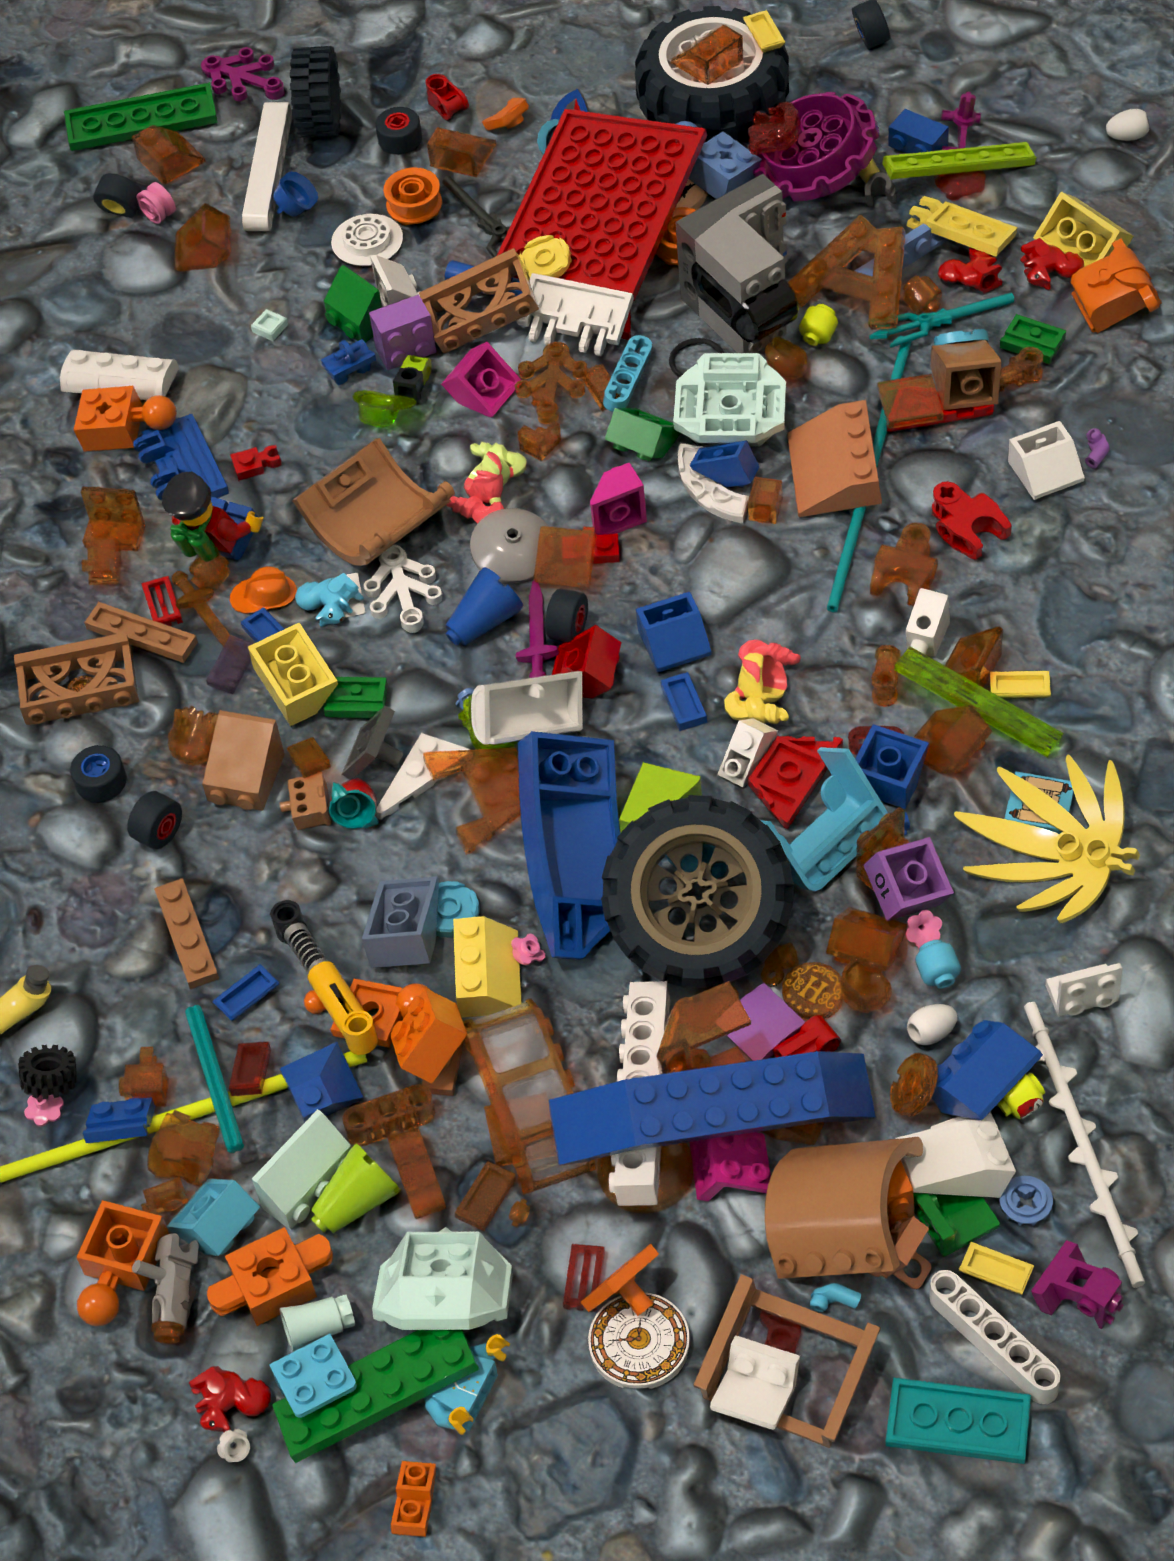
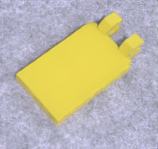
M926 196L920 199L919 205L928 206L930 210L913 206L909 214L912 216L916 215L920 218V221L911 217L906 225L915 229L924 223L931 228V233L995 257L1015 238L1018 228L947 201L942 204L939 200Z

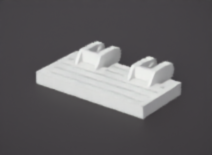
M532 273L529 283L539 309L528 316L516 320L518 325L529 327L531 318L534 316L529 332V341H537L543 323H546L548 327L544 336L545 345L551 346L557 333L579 337L582 327L584 329L579 342L580 352L586 353L593 333L599 334L594 347V353L597 356H602L607 343L619 345L634 300L632 293Z

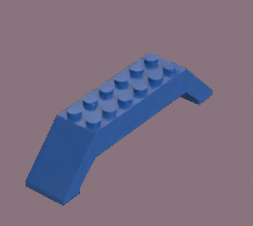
M816 1051L625 1079L548 1100L559 1166L588 1162L633 1150L818 1122L846 1123L876 1117L865 1058L862 1053Z

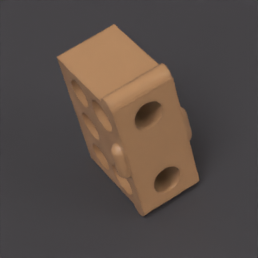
M318 770L315 774L289 779L290 800L280 802V809L282 813L291 811L297 830L323 824L331 825L332 818L329 814L328 787L323 773Z

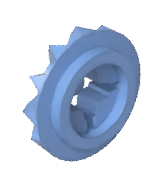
M1018 1176L1011 1179L1000 1197V1209L1006 1214L1007 1220L1012 1219L1019 1226L1023 1223L1034 1226L1038 1221L1046 1220L1053 1206V1196L1049 1187L1040 1179L1032 1176ZM1034 1196L1032 1199L1033 1207L1024 1205L1018 1208L1020 1205L1019 1197L1028 1199Z

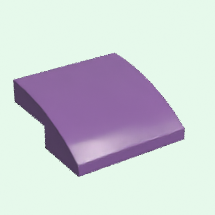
M762 983L733 1005L715 1024L743 1052L755 1061L770 1058L774 1054L773 1047L800 1032V1028L805 1021L765 983Z

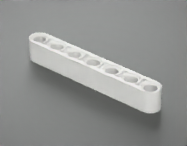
M265 102L263 105L242 214L244 231H271L276 208L273 195L282 176L292 122L290 102Z

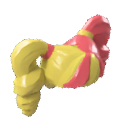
M749 640L739 649L738 656L742 661L738 686L735 691L729 693L724 699L725 711L734 720L754 718L762 723L769 722L770 724L787 721L789 719L787 711L771 703L778 701L787 689V676L783 665L792 666L798 664L801 657L799 654L793 653L792 650L774 642L768 645L761 640Z

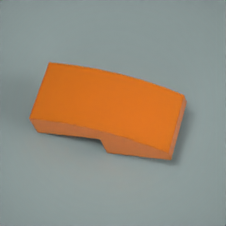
M402 1461L396 1485L397 1499L391 1521L392 1534L426 1537L434 1492L436 1464Z

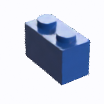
M904 109L889 126L888 146L906 154L940 151L942 146H948V126L908 109Z

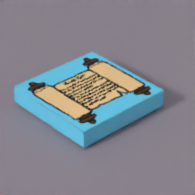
M1015 772V775L1040 789L1070 813L1074 795L1071 781ZM1011 791L1004 819L1032 825L1058 834L1062 833V831L1037 816Z

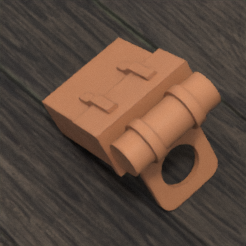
M913 1216L903 1223L897 1221L889 1228L900 1266L895 1271L869 1274L874 1277L883 1276L885 1279L893 1274L910 1288L919 1289L931 1271V1263L918 1254L916 1250L929 1228ZM911 1259L915 1260L920 1266L921 1272L917 1278L908 1277L903 1270Z

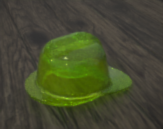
M363 390L357 391L352 395L353 400L358 403L360 421L380 428L394 423L400 410L409 409L416 405V401L410 397L386 395L376 391Z

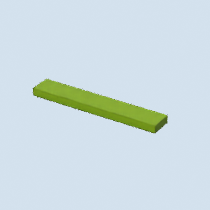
M1027 142L889 155L883 156L882 165L892 180L1035 165L1037 157Z

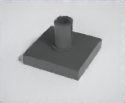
M384 706L360 728L341 775L351 780L376 758L393 768L399 764L403 752L383 742L394 715V710Z

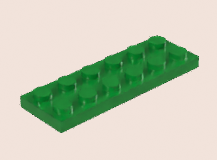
M210 82L64 111L71 151L218 123Z
M416 1330L348 1365L357 1384L356 1389L351 1393L301 1418L294 1415L286 1397L273 1403L272 1406L290 1457L297 1463L479 1370V1367L463 1330Z

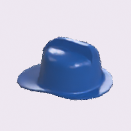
M291 171L286 173L279 180V185L273 195L276 204L279 206L276 213L280 214L284 211L286 214L296 217L304 211L310 210L318 200V193L313 184L297 172Z

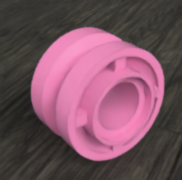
M153 182L147 187V190H142L136 196L141 211L155 224L161 223L165 220L166 216H170L176 211L173 198L159 183Z

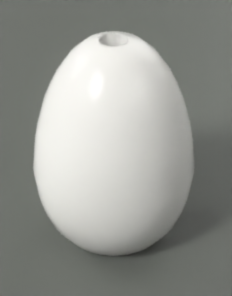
M1129 109L1116 114L1106 124L1107 134L1114 139L1124 141L1137 140L1144 137L1149 132L1147 113L1141 109Z
M933 1004L922 1007L910 1016L907 1023L908 1034L917 1044L932 1045L938 1043L955 1027L957 1013L954 1008L945 1004Z

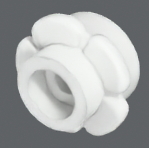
M227 1430L220 1436L217 1453L221 1458H226L228 1462H239L248 1455L250 1443L247 1439V1434L243 1430ZM235 1442V1446L231 1448V1443Z

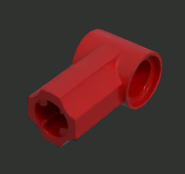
M816 1015L802 1025L800 1032L773 1047V1053L775 1057L816 1051L834 1052L841 1044V1039L822 1015Z

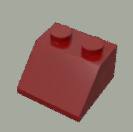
M594 625L575 636L572 641L559 645V654L556 655L552 675L582 671V698L592 699L603 692H607L614 684V673L620 659L619 652L622 642L597 625Z

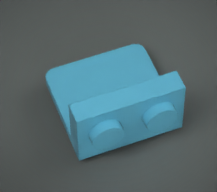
M331 1334L269 1364L282 1395H285L294 1415L298 1418L304 1417L351 1393L357 1387L356 1381Z

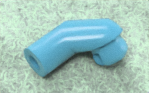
M831 1283L816 1288L812 1292L810 1306L814 1311L824 1312L828 1308V1304L837 1301L856 1309L861 1299V1293L841 1284Z

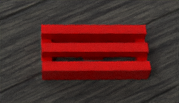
M169 576L141 583L153 621L172 626L171 622L177 621L178 624L183 623ZM165 584L174 611L173 614H168L160 585ZM149 588H155L163 617L158 618Z

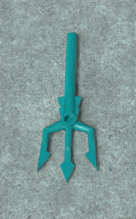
M1007 293L950 310L941 308L937 312L932 311L931 313H922L920 315L908 312L874 320L869 324L889 326L890 323L908 319L914 322L890 329H880L869 335V339H886L889 335L919 327L921 330L907 336L900 335L890 344V348L927 336L929 330L935 326L952 324L954 319L1014 303V295Z

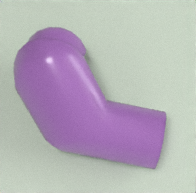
M1093 428L1086 434V438L1089 440L1088 445L1092 452L1085 459V462L1090 468H1096L1110 450L1105 435L1101 434L1099 429Z

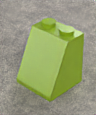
M643 762L619 818L620 833L632 820L635 821L649 811L648 808L668 799L673 801L688 798V795L702 796L701 776Z

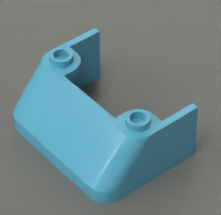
M820 747L817 750L831 773V776L824 781L821 787V798L827 809L790 844L784 836L777 832L771 821L760 820L769 826L780 841L790 864L793 882L804 890L818 891L822 889L879 835L888 823L886 808L849 749Z

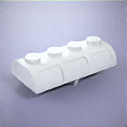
M74 349L70 351L62 366L60 386L62 392L82 393V390L134 386L141 400H148L156 395L166 396L179 370V366L175 359Z
M582 671L478 685L473 691L471 700L472 728L475 736L485 745H495L520 741L531 731L552 734L581 731L583 729Z

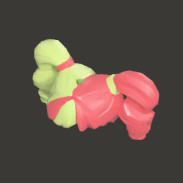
M481 442L480 445L476 443L470 445L472 454L483 459L465 480L464 489L470 498L452 496L450 498L451 502L447 504V507L452 508L453 512L460 513L461 516L467 519L472 518L477 524L488 514L504 509L501 503L503 486L510 478L518 477L526 470L527 459L522 454L507 451L504 445L498 443L491 445L488 442Z

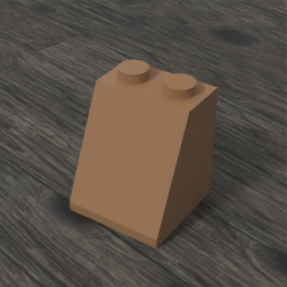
M986 340L932 346L930 367L943 410L998 404L1001 359Z
M219 711L202 783L207 801L217 805L238 806L245 810H264L285 755L275 719Z

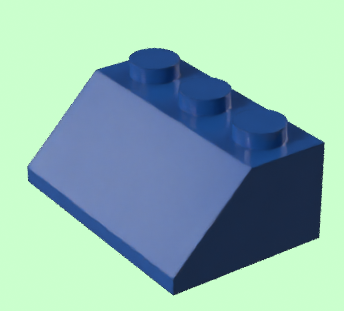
M983 1020L973 1027L972 1033L962 1043L953 1048L952 1054L942 1064L933 1069L934 1072H931V1080L934 1083L930 1084L929 1076V1081L924 1082V1087L928 1093H932L930 1096L941 1113L982 1121L1043 1054L1005 1023Z

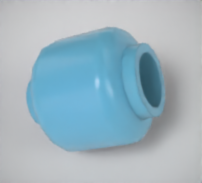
M932 940L919 948L915 963L923 982L928 986H937L939 989L947 988L954 984L955 978L961 972V965L951 944L941 940Z

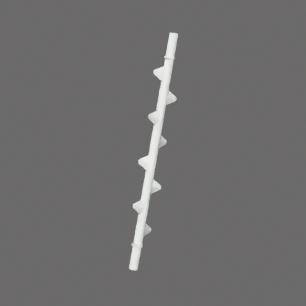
M1029 1002L1024 1006V1009L1033 1029V1038L1038 1042L1036 1048L1043 1054L1038 1061L1046 1063L1057 1094L1049 1100V1104L1065 1112L1078 1145L1068 1155V1159L1072 1163L1086 1166L1098 1197L1089 1206L1090 1210L1106 1217L1119 1251L1118 1257L1123 1261L1132 1287H1141L1145 1284V1280L1135 1257L1136 1251L1130 1245V1241L1138 1235V1231L1136 1228L1122 1224L1109 1191V1187L1118 1179V1175L1116 1172L1100 1168L1088 1137L1096 1129V1125L1094 1122L1080 1117L1068 1083L1077 1076V1071L1074 1068L1060 1065L1048 1035L1049 1029L1044 1025L1037 1004Z

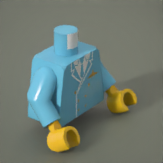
M493 1335L487 1343L470 1346L479 1370L424 1397L425 1408L438 1427L455 1429L460 1435L466 1432L465 1429L470 1431L498 1376L495 1361L492 1359L496 1358L499 1361L506 1359V1354L501 1349L506 1346L509 1347L510 1343L501 1335Z

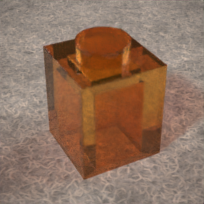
M754 477L748 500L750 521L777 523L783 500L782 480Z

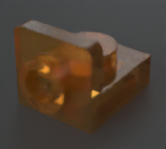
M180 1177L143 1190L146 1203L141 1204V1207L145 1212L159 1215V1213L164 1211H174L181 1207L182 1204L187 1203L189 1200Z

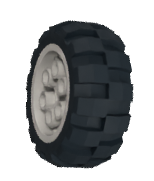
M703 6L702 11L691 13L690 9L674 14L672 21L669 23L662 21L651 30L648 38L641 45L635 60L636 96L639 100L640 109L649 121L671 124L689 121L699 128H705L707 132L705 142L721 132L731 136L737 142L738 139L744 137L751 140L757 136L761 128L768 123L771 117L786 104V97L789 94V56L785 45L763 53L743 20V17L751 15V13L738 8L726 11L721 10V6Z

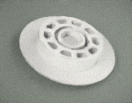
M363 214L343 222L335 230L331 245L336 256L342 261L355 266H372L370 256L378 255L390 259L398 252L403 241V232L399 224L387 216Z

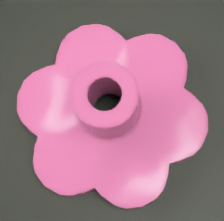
M927 909L922 910L918 915H912L908 919L907 925L909 928L905 934L906 938L910 942H914L918 948L929 941L940 939L939 929L942 927V920L937 916H933L931 911Z
M31 1095L27 1100L28 1107L24 1113L26 1118L34 1120L37 1126H45L49 1121L55 1122L60 1119V1109L64 1106V1101L60 1096L54 1098L53 1095H48V1099H43L42 1095H39L38 1098H34Z

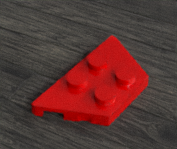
M777 736L748 778L749 787L784 828L788 829L828 769L817 750L820 747L842 748L843 739L833 737V741H815V737L803 736L801 738H794L792 736Z

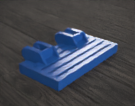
M193 414L175 419L174 423L167 429L155 430L150 428L142 431V437L134 440L133 446L135 450L140 451L138 454L140 461L146 464L151 461L156 463L159 473L151 477L150 483L153 488H157L156 496L158 499L162 500L164 489L175 475L191 471L199 475L210 487L212 497L218 498L229 494L227 484Z

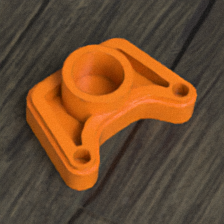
M512 98L507 102L506 107L497 114L483 120L482 123L488 131L505 126L507 129L515 127L524 120L522 114L529 109V105L525 98Z

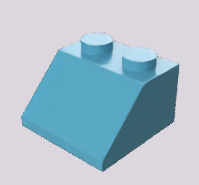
M207 1179L166 1227L172 1233L178 1234L181 1239L189 1244L191 1241L196 1240L199 1243L198 1250L203 1254L219 1256L226 1253L234 1243L233 1238L239 1231L246 1229L254 1221V1214L260 1206L235 1180Z

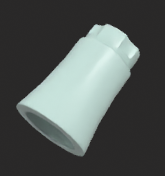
M347 1295L337 1298L332 1296L307 1304L279 1308L285 1334L292 1352L328 1334L332 1336L343 1332L345 1328L355 1326L352 1308Z

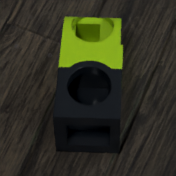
M408 355L393 379L395 402L419 404L421 391L431 373L432 362L430 358H421L414 355Z

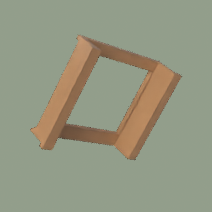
M741 1274L693 1384L694 1387L701 1390L704 1399L712 1401L729 1360L731 1343L735 1335H740L751 1307L857 1347L824 1430L785 1414H782L776 1426L779 1429L830 1448L832 1441L835 1442L881 1328L867 1322L865 1330L765 1293L755 1288L754 1279Z

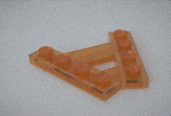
M860 214L788 281L795 293L798 304L803 307L824 287L870 302L868 326L871 330L897 328L906 234L904 228L876 229ZM862 251L875 254L873 277L846 269L845 267Z

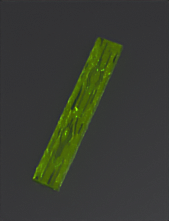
M911 646L895 664L894 671L1047 758L1063 737L1064 733Z

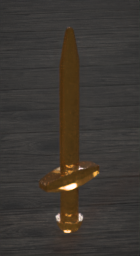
M176 571L172 575V582L175 586H179L185 594L176 601V607L178 609L194 607L225 650L234 659L246 663L245 658L238 655L243 654L239 645L206 603L213 597V589L195 590L187 580L188 575L183 571Z

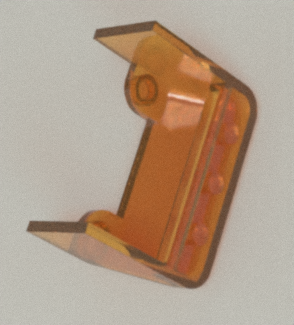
M730 981L692 997L681 998L675 1003L656 1055L659 1074L746 1062L738 1046L712 1057L709 1056L707 1050L697 1048L751 1025V1020Z

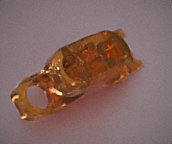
M916 522L910 523L903 529L896 547L881 545L875 557L874 571L870 583L871 595L879 596L888 584L902 582L908 586L907 604L914 606L920 588L930 589L937 571L938 559L928 557L930 555L929 541L931 533L926 525Z

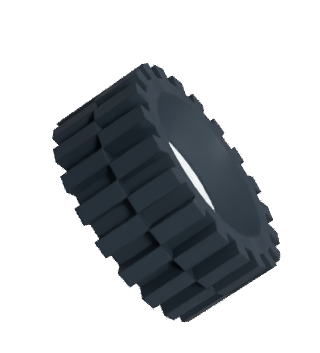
M334 47L293 48L291 53L292 59H290V90L292 96L291 105L293 106L292 115L298 137L338 136L341 126V87L339 84L338 61H336L337 56L336 52H334Z

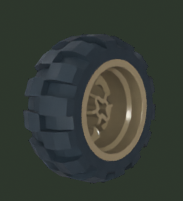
M688 795V798L673 801L668 799L648 808V812L637 820H632L617 837L618 841L610 856H607L602 874V907L605 921L608 923L614 941L625 956L642 971L663 982L667 981L668 984L683 988L707 989L728 985V983L749 975L764 964L768 956L779 946L788 928L793 908L794 884L790 864L780 841L769 826L753 815L752 811L732 801L726 802L715 799L712 796ZM703 844L716 846L709 864L702 862ZM666 855L678 869L674 872V875L658 865ZM687 856H694L698 859V867L693 872H685L681 868V862ZM716 863H725L729 868L728 875L723 879L714 878L711 873L712 867ZM742 873L745 874L747 885L729 887L728 881ZM665 879H673L677 883V889L671 895H664L660 891L661 882ZM694 884H698L701 888L712 887L702 893L703 899L697 900L695 896L684 897V895L693 891ZM727 892L735 893L738 896V903L732 909H726L721 905V897ZM668 900L670 906L654 914L652 913L649 902ZM707 904L704 908H697L698 905ZM676 908H681L686 912V920L681 925H673L669 920V914ZM722 912L738 921L730 930L719 918ZM705 915H712L717 920L716 928L711 932H704L700 928V920ZM689 923L695 924L694 942L682 940Z

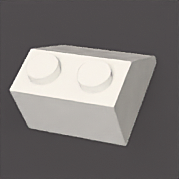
M378 255L370 256L375 285L380 292L383 307L419 294V292H416L417 286L413 275H408L403 265Z

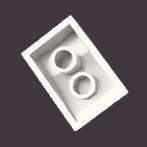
M964 1120L895 1138L919 1137L923 1143V1153L920 1157L910 1158L904 1156L901 1159L913 1188V1193L1000 1198L1016 1172L996 1122Z

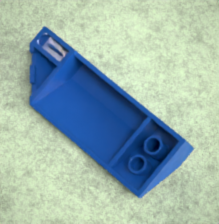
M531 731L518 742L521 824L529 881L535 908L552 958L581 960L610 931L608 923L605 921L601 897H603L602 874L606 859L612 853L618 841L617 837L620 835L616 796L614 740Z

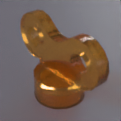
M791 942L776 947L765 960L761 979L767 986L774 987L779 985L784 979L783 970L799 965L797 951ZM772 972H776L773 978H769Z

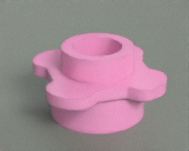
M527 934L525 938L515 937L512 940L513 957L518 963L530 965L535 960L540 962L545 958V952L540 949L535 935Z

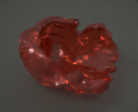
M782 102L775 108H768V112L773 114L771 116L756 111L753 117L755 125L748 128V135L750 137L748 150L752 155L770 153L776 150L785 151L795 144L800 135L801 121L798 110L795 109L791 102Z

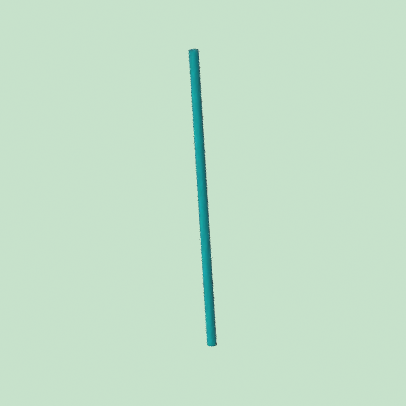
M912 341L899 346L873 439L876 467H878L887 434V423L898 394ZM866 506L854 508L827 604V610L830 612L838 611Z

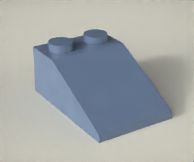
M438 876L379 881L361 939L371 968L430 963L436 943Z

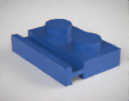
M131 1098L125 1101L101 1102L91 1105L85 1124L87 1129L83 1130L82 1133L85 1142L94 1143L147 1136V1127H150L155 1111L153 1098Z

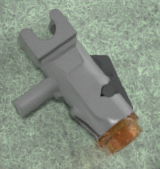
M176 1233L165 1235L158 1240L155 1261L160 1262L159 1267L140 1260H136L132 1266L133 1273L155 1280L157 1288L152 1300L151 1332L154 1333L153 1339L155 1341L165 1344H174L180 1341V1336L184 1334L190 1315V1308L196 1294L195 1288L190 1283L191 1266L197 1264L199 1243L194 1240L190 1244L179 1246V1236Z

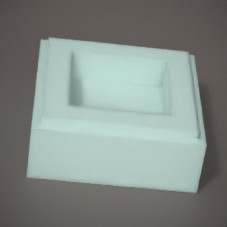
M266 309L251 325L253 333L274 341L289 324L287 318Z

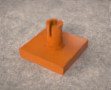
M649 1244L585 1297L581 1304L590 1312L614 1293H619L637 1316L642 1314L653 1304V1301L650 1300L634 1279L639 1271L659 1255L652 1244Z

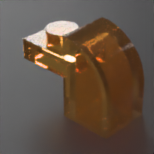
M116 539L87 540L88 560H82V571L88 574L89 585L118 584L121 574V542Z

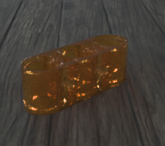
M417 1084L352 1106L345 1111L342 1120L349 1142L353 1145L357 1143L359 1146H365L431 1122L436 1112L430 1089L425 1085ZM417 1103H425L424 1105L419 1107L414 1106ZM389 1113H394V1115L391 1117H384ZM357 1124H364L360 1128H353Z
M419 1128L388 1137L390 1149L415 1219L447 1209Z

